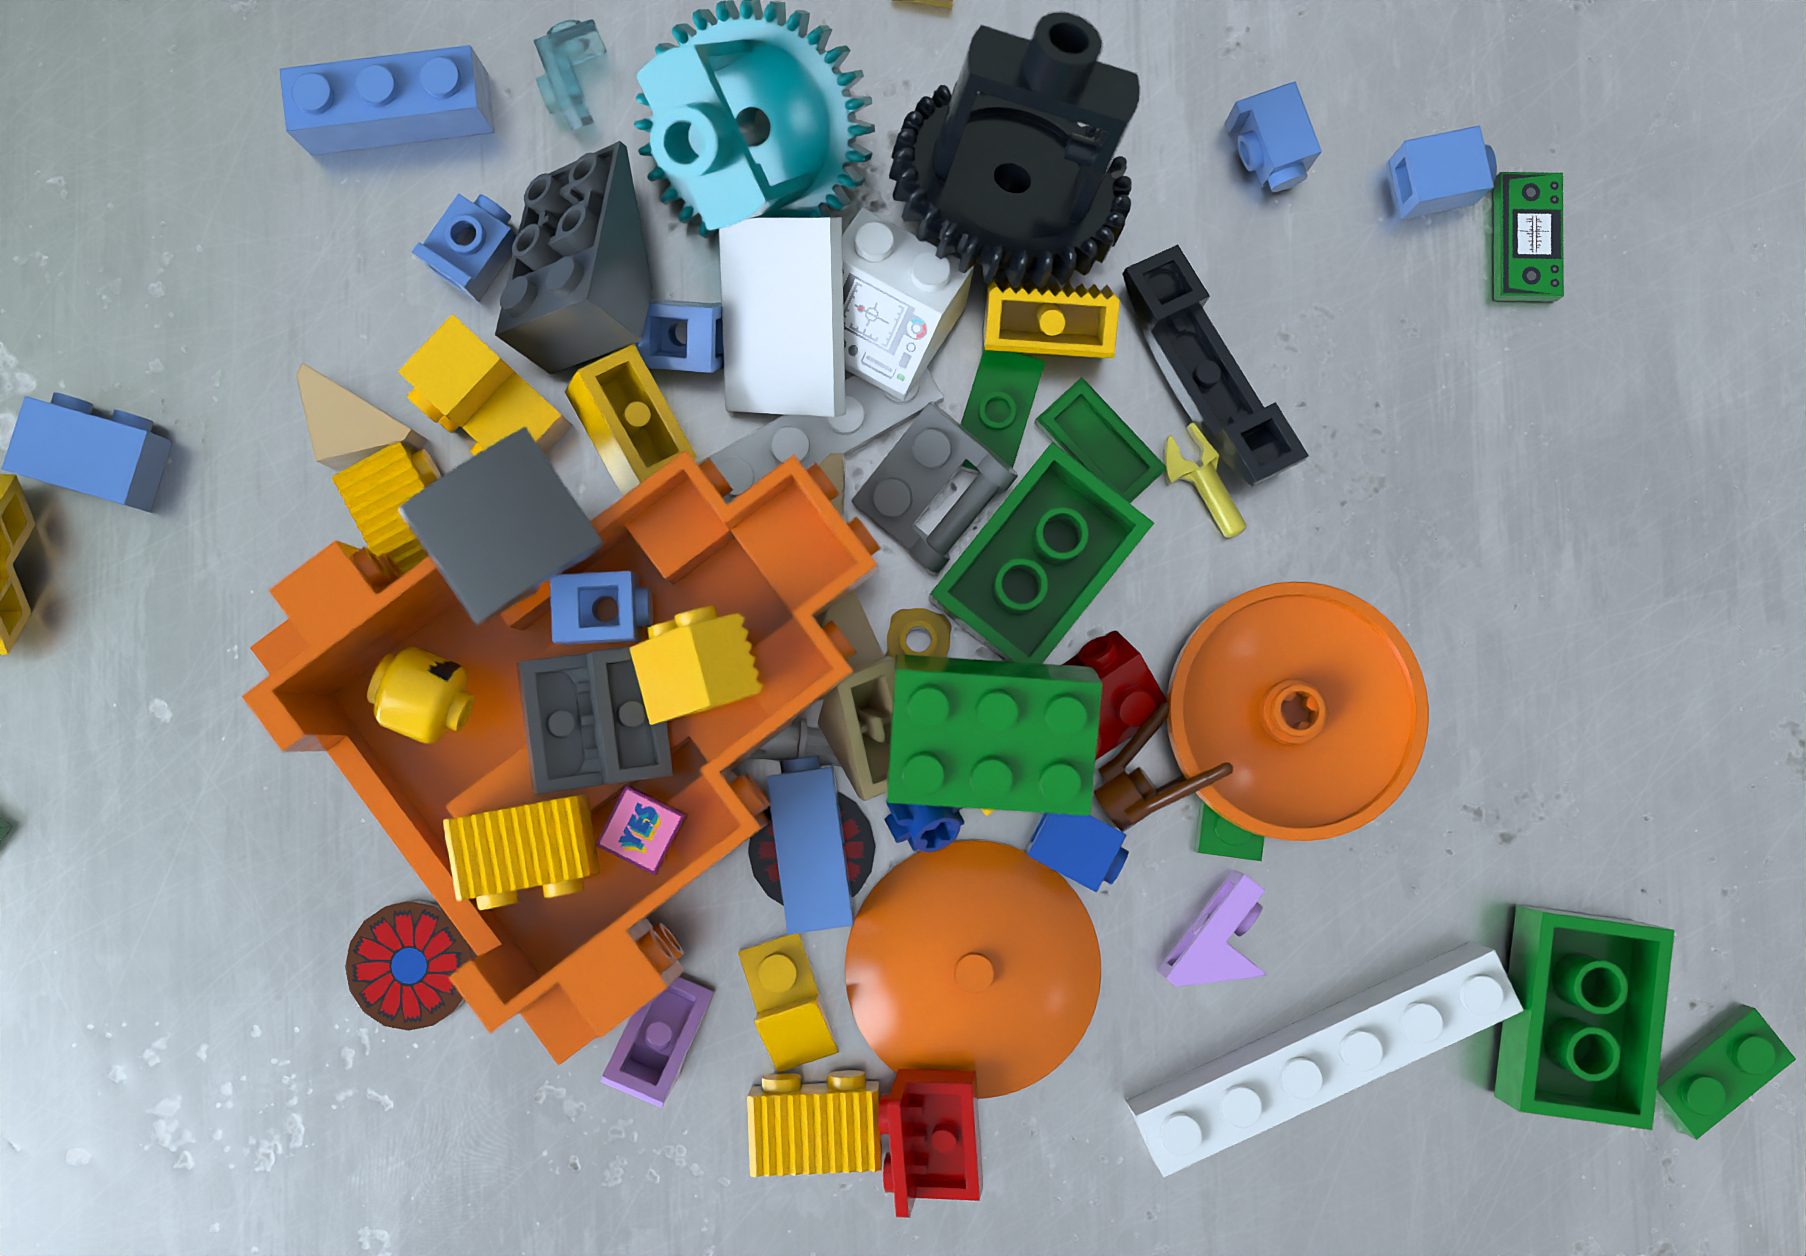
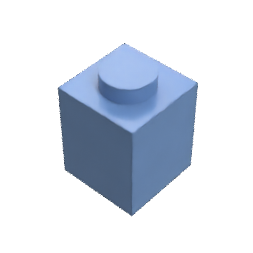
M1480 125L1405 140L1389 159L1402 220L1473 206L1494 187L1493 182L1497 174L1494 151L1490 145L1484 144Z

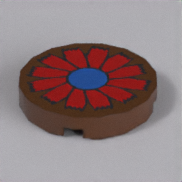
M415 899L385 906L364 920L350 941L345 964L349 991L362 1011L383 1026L407 1031L434 1026L458 1010L465 1001L449 979V976L470 960L476 958L477 955L445 911L438 905L430 904L431 902Z

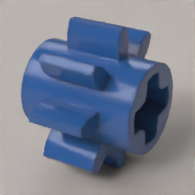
M885 801L891 814L884 818L892 836L896 843L907 840L913 851L919 849L923 852H934L948 846L956 839L960 832V826L965 823L959 812L963 808L898 804Z

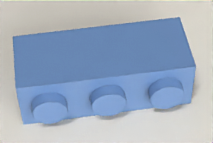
M471 45L279 69L286 132L310 155L495 133L488 72Z

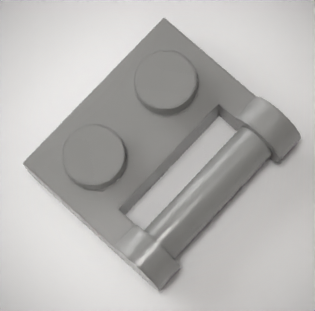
M929 402L852 498L851 502L905 546L922 565L932 572L939 573L950 560L947 552L1000 488L1006 491L1018 477V474L1010 465L934 402ZM967 460L977 467L980 473L928 536L915 524Z

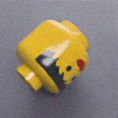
M410 646L397 655L389 653L383 658L371 679L367 700L374 704L375 718L381 726L419 742L432 744L440 740L449 729L459 732L464 727L471 714L475 696L466 692L468 678L463 666L422 648Z

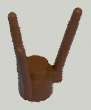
M1168 701L1163 702L1114 759L1098 769L1106 782L1094 790V794L1106 814L1121 832H1125L1151 813L1199 791L1233 772L1232 764L1225 762L1187 780L1183 774L1156 788L1140 766L1132 772L1126 769L1128 764L1167 718Z

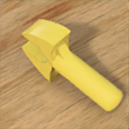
M1190 423L1186 429L1193 441L1199 446V466L1194 461L1186 460L1181 456L1177 443L1173 436L1169 435L1165 440L1163 449V464L1167 468L1164 472L1166 484L1170 486L1178 479L1194 483L1224 537H1235L1245 530L1246 523L1216 472L1218 459L1221 456L1206 440L1195 423Z

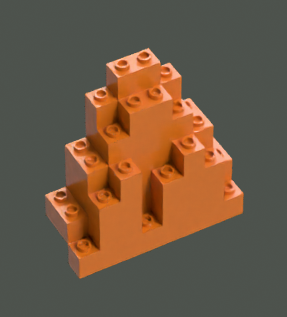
M685 450L591 520L590 523L603 540L600 549L557 574L634 572L639 575V587L650 586L653 597L652 626L675 620L676 615L708 606H715L718 617L738 613L745 618L741 627L749 631L745 640L752 644L749 654L756 658L752 667L759 671L756 681L761 683L763 687L759 694L706 711L668 720L667 729L673 776L533 794L516 663L587 654L592 651L633 647L650 640L647 628L651 626L641 627V641L570 646L553 643L550 579L540 584L535 594L476 627L429 556L406 574H403L387 554L383 553L377 557L366 546L360 549L335 540L268 590L289 619L250 647L270 675L242 695V698L282 752L326 751L478 956L450 975L449 979L490 1034L520 1013L558 1066L597 1036L600 1039L667 989L685 970L678 961L684 955V952L675 937L662 923L653 928L646 917L771 822L764 813V810L771 805L768 797L749 773L741 774L737 777L734 773L738 769L736 766L794 723L793 719L855 673L846 660L857 652L832 620L821 628L815 619L879 571L878 564L872 558V555L881 549L857 516L846 523L830 502L840 494L816 462L805 469L795 455H793L727 504L723 498L732 492L733 489L708 457L697 465ZM605 598L598 604L596 613L600 621L610 622L617 616L618 604L613 598ZM413 646L458 663L465 668L468 678L466 692L474 695L475 701L466 724L459 732L449 729L440 740L429 744L381 726L377 722L374 714V704L368 702L367 693L375 670L389 653L397 655L405 648ZM626 785H630L688 814L657 875H653L595 846L598 852L600 873L583 878L585 889L583 891L544 898L542 885L517 890L518 903L478 910L476 898L456 900L443 820L586 794L589 800V810L596 845Z

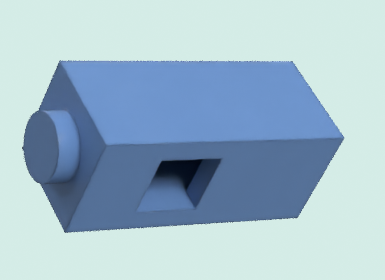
M818 756L780 761L781 774L766 776L769 801L771 803L770 808L787 934L853 926L855 914L834 766L820 768Z

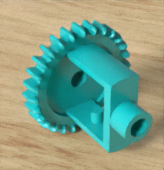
M733 0L720 1L716 5L717 19L709 9H698L693 12L692 19L696 30L687 23L676 24L672 28V34L677 40L679 47L671 43H659L655 47V52L658 56L650 60L636 74L643 93H637L636 100L653 111L652 117L640 119L634 123L635 128L651 133L650 142L638 148V153L640 156H654L658 163L648 173L647 179L649 181L668 178L671 183L662 195L661 202L665 205L683 198L685 203L678 220L685 224L694 221L701 215L702 224L699 234L705 239L716 235L720 228L732 226L753 217H832L828 206L838 211L848 208L852 202L840 185L856 188L862 186L865 180L850 164L851 162H866L872 158V152L855 143L856 137L875 132L874 124L858 120L855 115L856 112L873 104L872 98L870 96H853L850 92V89L864 77L862 70L842 73L840 70V66L851 52L848 46H838L826 51L825 47L832 29L828 25H820L807 35L810 13L805 10H795L786 22V5L782 1H769L764 14L760 0H743L740 4V13ZM759 109L765 112L770 121L771 130L767 140L760 136L755 126V116Z

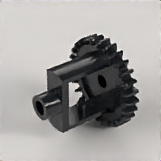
M1068 12L1046 14L1037 22L1031 40L981 25L972 37L952 94L946 85H940L934 90L932 98L929 96L922 97L917 103L915 111L909 112L904 119L891 155L893 163L889 172V179L896 181L892 194L894 201L906 202L901 216L904 222L921 221L916 235L920 242L935 238L941 240L935 254L936 257L941 260L955 252L961 254L958 271L964 274L976 263H979L983 266L984 282L991 283L997 272L1002 270L1005 271L1011 288L1019 287L1024 273H1028L1037 289L1045 287L1050 274L1062 285L1067 284L1074 270L1085 276L1089 274L1095 260L1102 263L1106 259L1111 247L1115 246L1125 226V219L1131 209V199L1128 195L1132 189V180L1128 176H1123L1127 169L1126 158L1123 156L1114 158L1138 107L1140 84L1137 73L1098 61L1103 46L1102 39L1097 29L1086 19Z

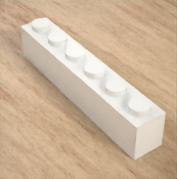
M1468 942L1127 1100V1104L1162 1176L1166 1177L1518 1014L1523 1009L1496 951L1474 942Z

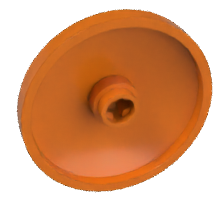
M1291 581L1261 586L1242 593L1208 615L1189 636L1178 655L1170 677L1166 700L1168 701V716L1166 718L1168 734L1173 753L1186 780L1225 762L1231 763L1233 766V772L1230 775L1196 791V794L1212 810L1237 827L1253 834L1285 841H1315L1341 836L1359 829L1385 812L1399 798L1415 774L1423 755L1429 725V703L1424 677L1415 654L1397 627L1374 606L1358 596L1339 588L1313 582Z
M958 839L934 852L919 850L887 871L873 886L859 908L854 925L850 931L845 958V983L852 1014L860 1032L872 1050L891 1070L896 1073L898 1069L976 1071L977 1098L987 1099L1014 1093L1035 1084L1060 1066L1074 1051L1083 1038L1097 1006L1101 984V955L1095 928L1086 907L1074 889L1058 872L1025 854L1026 851L1006 843L983 839Z

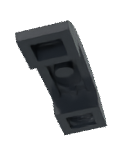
M1175 245L1125 268L1122 275L1127 292L1156 361L1187 414L1221 458L1252 487L1305 461L1309 455L1277 403L1275 402L1266 407L1262 405L1204 311L1203 306L1210 295L1179 245Z

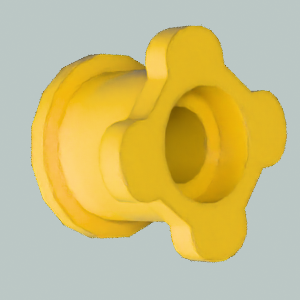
M925 608L900 609L896 611L890 619V628L887 633L888 650L885 657L890 656L894 660L896 654L946 657L951 644L950 633L952 627L949 619L945 615ZM916 629L926 631L931 638L929 648L922 652L911 650L906 643L907 635L911 631Z

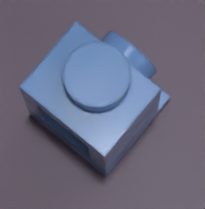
M1296 81L1236 101L1225 121L1229 134L1241 130L1242 134L1238 136V148L1248 171L1255 170L1261 187L1270 185L1272 192L1288 189L1304 181L1308 177L1307 171H1309L1322 152Z
M458 193L423 244L418 242L412 253L428 269L479 302L513 254L512 245L517 236L507 226L512 216L497 203L482 194H479L475 202L472 203ZM471 228H475L476 237L473 242L465 246L459 245Z
M650 300L643 338L641 341L633 343L647 368L707 373L724 368L722 302ZM679 321L687 324V344L681 343L676 337L675 328Z
M632 571L560 574L550 578L553 643L570 646L641 641V627L653 625V597L650 586L639 587V575ZM605 598H613L618 604V614L610 622L600 621L596 613L598 604Z

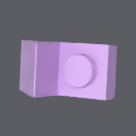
M1233 870L1157 971L1176 987L1266 976L1267 973L1226 943L1233 933L1240 937L1255 923L1263 908L1257 901L1266 890L1245 874Z
M677 977L667 989L631 1015L602 1075L601 1082L662 1108L679 1078L685 1057L708 1009L714 991Z

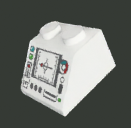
M861 208L842 235L845 370L904 401L965 310L974 267H971L965 274L958 271L960 259L949 255L940 260L935 256L938 247L926 241L920 242L915 235Z

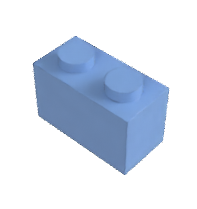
M57 392L53 393L50 403L28 396L24 397L2 470L151 512L173 442L151 433L154 421L114 409L111 420L93 416L90 414L94 404Z

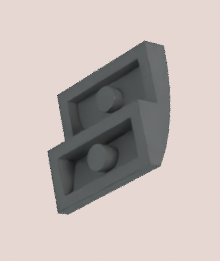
M526 427L508 435L452 469L399 508L400 514L476 627L535 594L540 584L597 552L603 543V540Z
M630 647L516 663L533 794L673 776L667 721L650 725Z

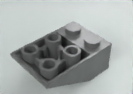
M618 141L594 153H586L577 161L551 173H543L530 182L524 194L525 207L518 235L512 245L513 258L507 284L500 297L501 310L495 336L549 374L636 343L643 338L652 283L627 146Z

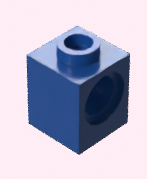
M1043 813L1024 849L1027 856L1096 893L1103 881L1110 885L1114 883L1129 854L1127 849L1121 847L1127 836L1125 833L1093 816Z

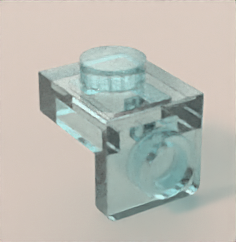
M593 19L583 22L579 20L563 21L551 27L546 36L533 40L546 73L535 79L549 114L560 111L572 131L594 123L573 66L601 56L607 51Z

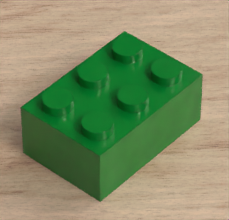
M1051 442L931 591L929 601L1004 661L1042 664L1154 525V522L1055 443Z
M896 654L887 772V803L1091 816L1102 681L1093 667Z
M1516 905L1508 979L1523 1011L1503 1020L1494 1097L1519 1112L1653 1130L1675 930L1645 922Z

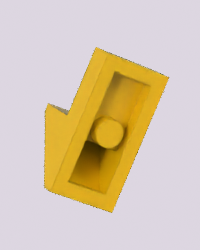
M802 933L784 934L741 948L738 951V955L757 1011L754 1023L778 1073L839 1053L838 1044Z

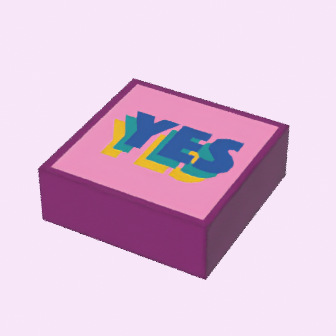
M626 785L595 846L653 875H657L688 814L630 785Z

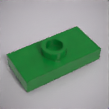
M984 346L960 425L1013 468L1046 361L1017 352L985 350ZM968 460L960 468L974 474L980 473L977 467Z

